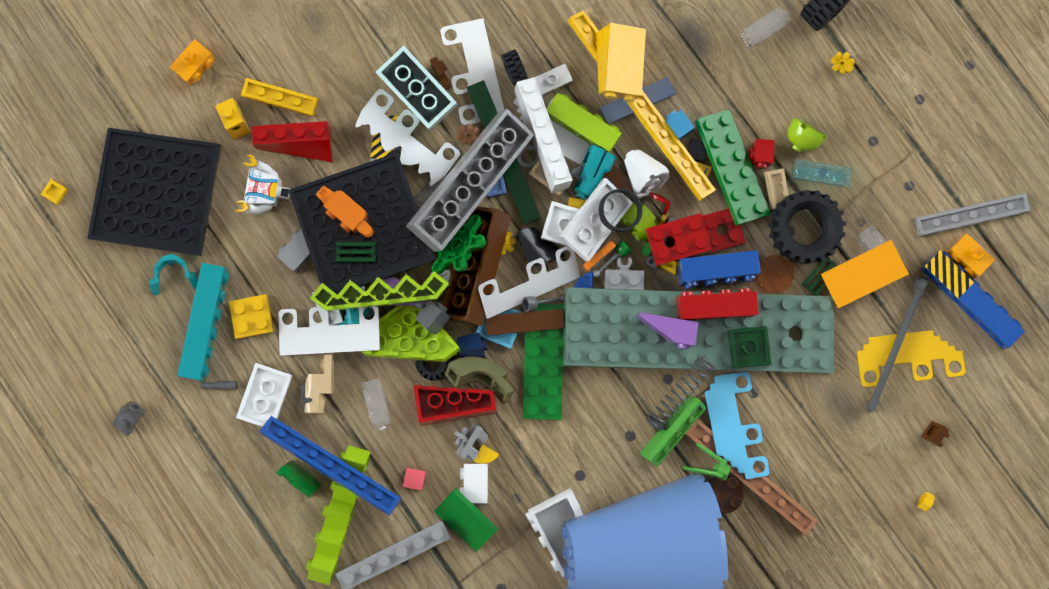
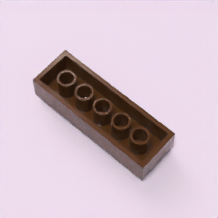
M477 206L469 218L473 215H479L482 224L477 229L475 235H483L486 244L482 249H475L471 252V257L467 261L468 267L465 271H456L452 266L448 281L449 286L446 288L442 305L448 309L446 313L451 317L449 320L482 327L485 311L478 287L482 283L495 279L511 215L499 209ZM486 285L483 288V293L491 295L493 285Z

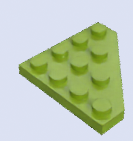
M398 305L379 319L380 350L361 352L368 357L446 362L459 352L460 348L443 327L435 335L426 330L415 319L423 308L417 309L416 306Z

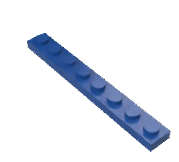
M273 416L260 429V434L390 516L401 501V498Z

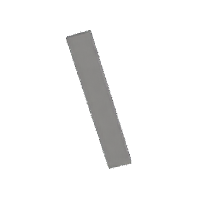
M1024 193L917 217L914 221L918 236L921 237L1028 213L1031 209L1027 194Z

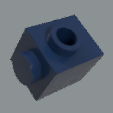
M479 332L457 338L461 358L480 357L486 359L487 343L485 339L481 338Z

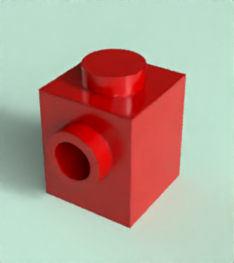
M755 139L753 148L749 150V159L752 160V165H756L759 169H767L768 166L774 163L775 140Z

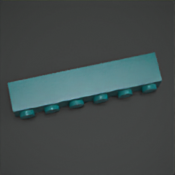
M207 263L201 264L177 374L179 377L204 381L208 377V361L212 358L214 351L212 343L218 333L216 324L217 321H220L222 314L220 305L225 300L226 292L224 287L225 284H228L230 273L225 267Z

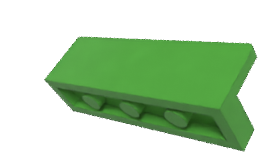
M688 395L689 400L683 401L684 406H679V412H674V418H669V423L664 424V429L658 431L640 452L644 458L656 467L661 464L706 410L705 405L698 398Z

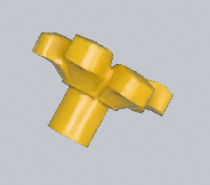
M837 52L831 58V63L834 64L832 69L834 71L840 69L841 74H845L846 71L850 73L854 68L855 60L850 58L848 52H845L843 55L841 52Z
M509 231L507 232L501 255H505L506 250L509 253L514 251L511 245L516 244V239H511L512 233Z

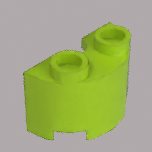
M635 202L620 219L625 226H631L636 220L637 207ZM645 205L642 206V217L639 223L633 227L634 231L632 232L633 236L643 243L648 240L645 229L659 225L655 221V216Z

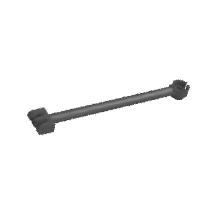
M916 277L912 288L916 289L867 405L866 409L870 413L878 405L879 398L928 283L926 278Z

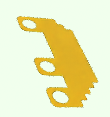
M933 330L906 333L894 364L911 362L913 377L916 381L932 379L931 360L944 359L946 375L948 377L963 376L966 373L963 351H956L955 346L948 345V341H941L940 336H934ZM897 334L869 337V343L864 344L863 350L857 352L862 386L870 387L877 385L880 378L879 366L885 365ZM952 361H958L961 364V370L958 373H952L949 370V364ZM919 365H926L928 367L929 373L927 376L920 377L917 374L916 369ZM867 371L875 372L876 380L873 383L865 381L864 374Z

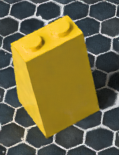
M609 23L597 32L599 95H605V98L608 99L623 98V101L633 102L642 96L646 29Z

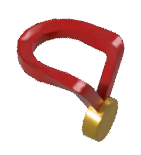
M649 192V197L666 204L659 223L664 224L671 202L663 196Z

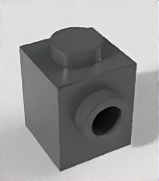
M429 301L415 319L426 330L436 335L451 317L446 313L448 309L440 302L435 304Z

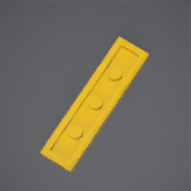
M249 78L245 79L241 92V97L314 117L319 101L318 98Z

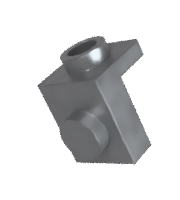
M130 401L120 408L112 425L128 436L132 433L139 418L146 411L138 404Z

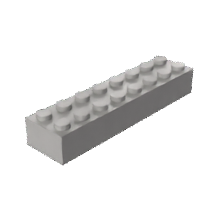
M508 109L499 111L406 227L434 252L442 251L535 134Z

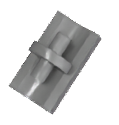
M474 423L470 429L464 427L461 433L455 431L454 435L458 436L454 444L459 446L456 454L464 459L467 457L475 460L479 453L478 450L472 447L475 440L484 444L488 435L482 431L480 426Z

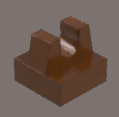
M931 421L921 437L941 448L943 445L941 441L944 437H949V430L945 426Z

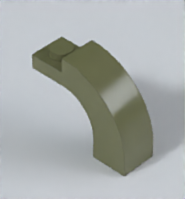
M480 357L459 358L450 362L445 372L446 377L455 388L470 382L481 383L493 391L503 405L510 401L514 392L511 385L506 381L508 373L501 366L488 359Z

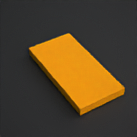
M892 240L821 274L837 308L909 275Z

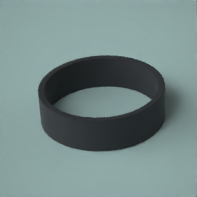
M622 188L607 193L600 201L598 209L601 222L605 227L614 232H625L635 227L639 223L643 211L638 196L632 191ZM624 193L635 202L637 217L629 228H617L607 221L604 215V203L610 194Z

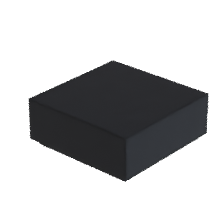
M692 138L688 152L695 161L704 163L707 155L705 146L702 141Z

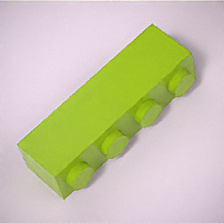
M557 93L547 108L549 118L589 145L605 150V153H611L622 133L619 132V128L612 124L609 126L603 122L604 119L597 114L592 115L585 106L572 102V98L566 94L561 95Z

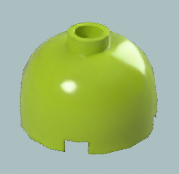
M797 118L792 119L787 131L789 141L794 144L792 148L801 153L803 150L814 151L818 149L827 137L823 132H817L814 127Z

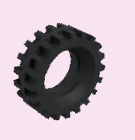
M817 190L799 191L784 197L781 202L776 204L774 212H771L770 216L772 219L768 223V227H771L769 238H772L774 241L773 247L780 251L782 257L785 256L789 261L799 262V264L816 263L826 260L828 256L835 254L836 248L842 245L840 242L841 238L845 237L846 233L843 232V226H846V221H843L841 216L844 215L843 210L839 211L838 203L832 201L828 194H821ZM803 209L815 212L820 217L823 225L820 238L810 245H802L796 242L789 231V223L792 216Z

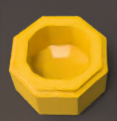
M924 492L918 501L917 508L924 512L929 511L934 504V495Z

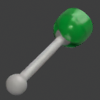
M621 240L616 245V253L603 266L593 271L594 278H598L600 273L618 256L625 257L632 252L624 241Z

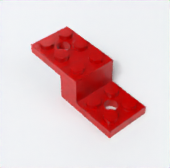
M729 208L703 216L699 213L645 229L656 266L688 257L704 256L746 243L741 225L735 226ZM719 225L726 227L727 233L725 235L717 233ZM667 237L675 241L674 246L671 248L666 247L664 244V239Z

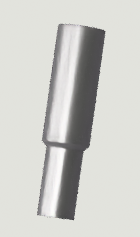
M237 381L202 382L201 388L232 390L237 389Z

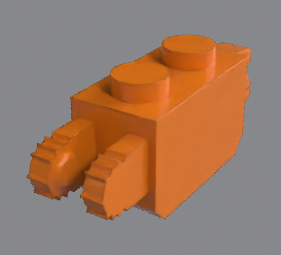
M325 186L321 187L316 195L324 203L323 206L327 209L325 213L331 219L337 218L342 222L340 226L348 233L351 230L353 233L358 231L366 238L373 236L374 231L366 222L368 216L362 207L343 191L333 192Z

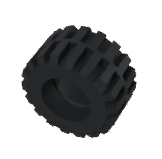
M810 0L801 10L800 16L815 31H818L834 19L850 0Z

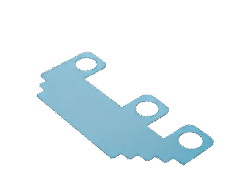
M739 372L715 376V383L710 384V390L705 391V397L717 455L723 456L725 460L730 461L731 466L737 467L739 473H744L746 479L767 476L769 474L767 458L764 456L747 458L745 445L762 442L761 427L756 423L741 426L735 393L746 392L752 389L750 374L748 372ZM744 376L747 379L748 384L745 388H739L736 385L737 377ZM749 428H755L758 431V438L756 440L747 438L746 432ZM755 461H762L764 463L765 470L762 473H756L753 470Z

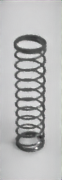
M698 356L699 358L695 361L706 371L708 376L690 366L698 373L703 382L685 372L694 380L698 387L690 385L685 379L680 377L693 393L687 392L679 384L675 383L686 394L688 399L679 396L673 389H670L681 400L683 405L676 403L668 395H665L667 399L674 403L678 409L677 411L660 400L673 416L665 414L659 407L655 406L666 417L668 422L662 421L653 412H650L652 416L647 415V422L656 430L662 431L664 429L663 423H669L668 417L674 418L673 412H679L678 406H684L683 400H689L688 394L694 395L693 388L699 389L697 382L704 383L702 376L709 377L708 371L714 372V366L705 358Z

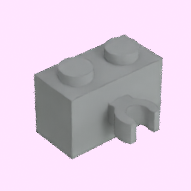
M618 258L617 266L620 270H605L604 289L644 290V271L628 270L632 264V259L628 258V264L622 265L621 258Z

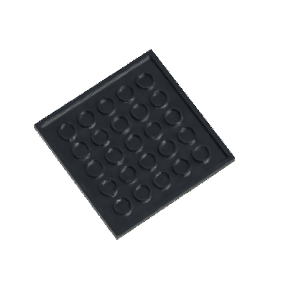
M108 128L87 239L202 256L221 145Z
M398 152L288 190L320 285L321 283L325 284L337 295L349 280L358 287H363L373 283L377 277L383 280L436 261L432 249L406 227L416 215L418 209ZM325 186L333 192L343 191L362 207L368 216L366 222L374 231L373 236L366 238L358 231L353 233L351 230L348 233L340 226L342 223L337 218L331 219L325 213L327 209L323 206L324 203L316 195L321 187ZM336 242H375L376 263L336 262ZM341 247V250H372V247ZM341 254V258H371V254Z

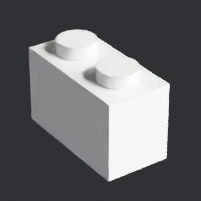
M464 464V468H460V480H464V487H460V492L471 503H488V464Z

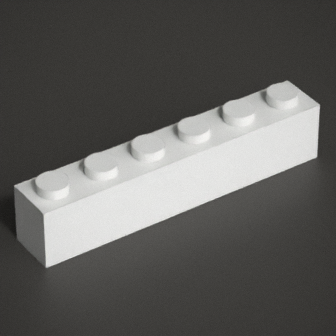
M533 77L516 83L514 92L526 125L535 134L532 137V141L550 191L554 193L567 189L572 183V177L536 79Z

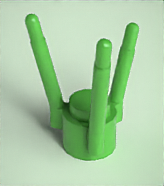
M697 443V447L719 461V464L715 463L712 471L683 466L682 469L714 476L726 481L731 466L726 465L727 460Z

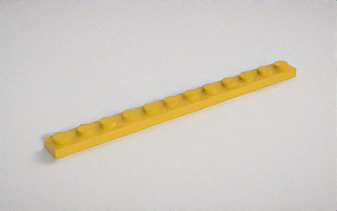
M583 10L569 17L567 22L597 61L598 29ZM643 90L641 97L633 102H627L697 199L701 201L716 191L714 186Z

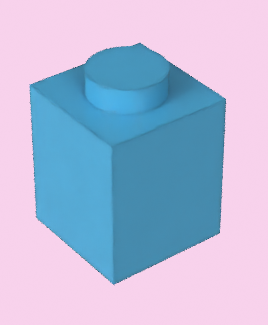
M682 109L678 112L674 110L666 116V123L679 140L693 132L695 127Z

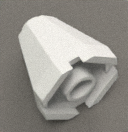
M631 150L626 154L624 163L633 191L638 198L647 197L653 188H656L657 191L670 178L669 171L663 164L641 150Z

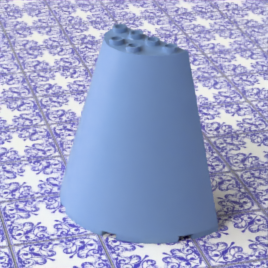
M691 474L565 521L561 530L562 538H565L563 557L568 560V566L564 567L565 579H568V587L565 589H723L725 587L723 580H728L726 538L724 530H719L720 522H718V518H722L716 496L709 482H704L705 477L701 474Z

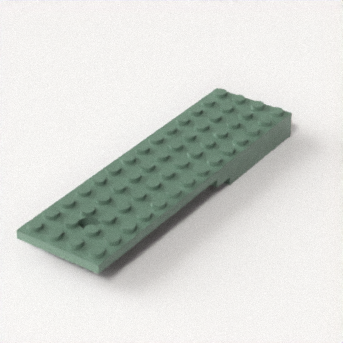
M566 288L564 290L563 367L679 370L692 369L690 366H693L696 370H704L695 361L699 358L698 356H701L709 361L715 370L834 373V300L832 296L757 294L759 315L754 317L688 320L698 322L699 324L695 346L689 347V350L677 348L678 345L670 343L637 317L642 312L678 319L676 298L685 291ZM693 292V295H701V293ZM767 326L772 365L732 369L728 330ZM793 326L801 330L802 336L798 341H793L789 337V329Z

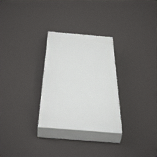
M607 178L602 179L559 236L586 262L590 261L611 233V230L601 222L598 212L602 198L607 193L617 189ZM623 193L610 194L604 203V215L607 221L614 227L633 204Z

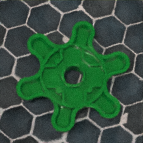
M479 215L471 216L442 251L434 252L432 250L433 254H439L438 259L432 265V272L442 274L451 264L459 272L467 269V261L471 257V252L475 249H482L486 244L483 235H475L477 229L482 224Z

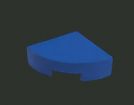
M593 272L582 275L576 281L574 288H593Z

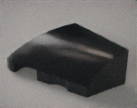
M535 227L517 231V237L528 263L539 258L544 259V262L556 260L555 254L559 249L551 241L541 239L542 233ZM535 263L532 267L538 266L540 263Z

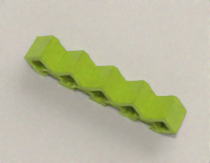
M434 271L422 286L405 274L394 289L377 277L366 292L349 280L338 295L321 283L310 299L327 312L437 300L449 286V283Z
M348 445L346 452L342 451L339 459L364 474L368 467L371 451ZM334 480L330 488L333 490L331 502L329 505H325L322 514L325 517L321 532L316 533L314 543L317 544L313 559L309 558L306 565V570H308L307 579L329 586L336 571L337 561L345 542L347 528L350 525L355 502L358 499L356 494Z

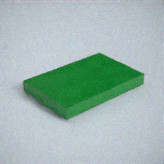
M457 488L434 511L475 552L498 530Z

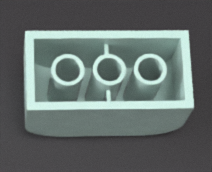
M402 46L376 71L380 78L430 131L458 105L405 46Z

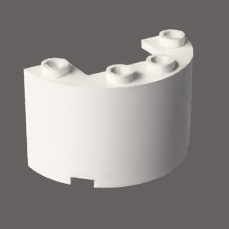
M571 488L528 509L529 512L526 513L534 531H539L541 534L538 538L543 548H548L553 558L550 562L555 572L559 571L562 577H564V567L568 566L567 558L564 559L563 557L565 538H562V526H564L565 521L584 515Z

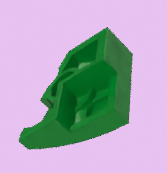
M294 460L289 461L276 472L278 476L286 478L293 487L301 491L308 498L312 497L322 486L320 482Z

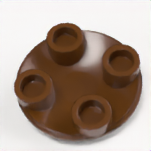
M728 475L726 481L717 477H713L709 481L721 513H731L741 506L744 499V490L738 479Z

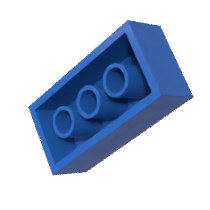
M758 250L680 259L677 263L679 287L684 286L685 289H693L700 284H703L704 287L715 286L718 282H722L723 285L734 284L737 280L747 283L752 282L753 279H756L761 274Z

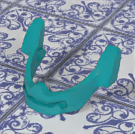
M165 255L154 266V278L149 280L152 294H160L159 276L166 265H174L175 263L181 265L185 270L186 279H189L194 289L197 287L198 282L196 272H190L185 261L177 255Z

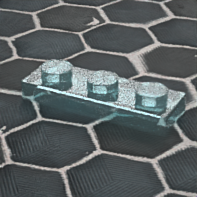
M795 159L791 179L848 188L852 168Z

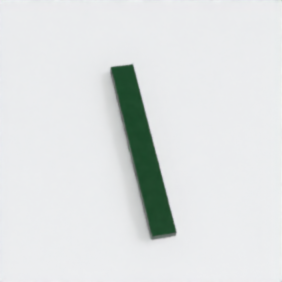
M482 80L468 86L467 90L483 129H485L498 112L485 81ZM516 158L504 172L503 177L523 225H527L541 219V215Z

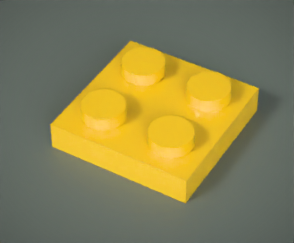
M267 294L229 301L235 339L274 332Z

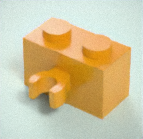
M194 39L170 68L191 86L200 80L201 74L205 69H209L213 65L215 57Z
M967 233L961 236L946 252L951 256L952 262L959 264L966 271L965 274L973 278L979 277L995 261Z

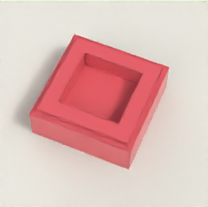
M406 468L403 487L422 491L426 471Z

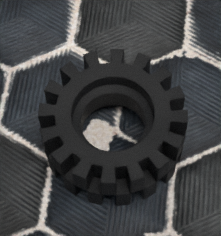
M516 49L501 55L503 65L513 86H516V83L528 79Z
M450 359L446 362H440V366L436 370H429L424 360H416L415 366L422 377L434 381L446 376L445 372Z

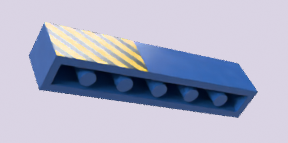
M941 250L936 252L920 270L1002 349L1010 348L1025 332L1021 328V323L1016 319H1012L1003 306H998L993 301L992 295L980 289L979 283L973 278L970 279L960 265L952 262V258L948 253Z

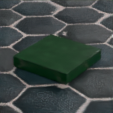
M767 326L728 330L732 369L772 365Z

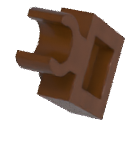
M437 57L430 59V64L446 91L452 88L445 74L447 68L442 60L439 61Z

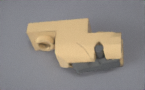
M324 355V359H321V371H324V374H308L305 384L300 387L303 411L305 413L323 414L326 402L324 395L334 394L333 355Z

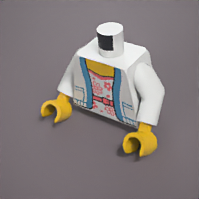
M245 155L251 161L249 164L243 162V165L253 166V168L249 170L244 201L241 200L235 203L241 205V210L236 209V213L245 211L251 214H262L271 210L272 207H276L279 198H290L288 191L290 188L281 187L282 180L273 168L266 163L256 160L253 155Z

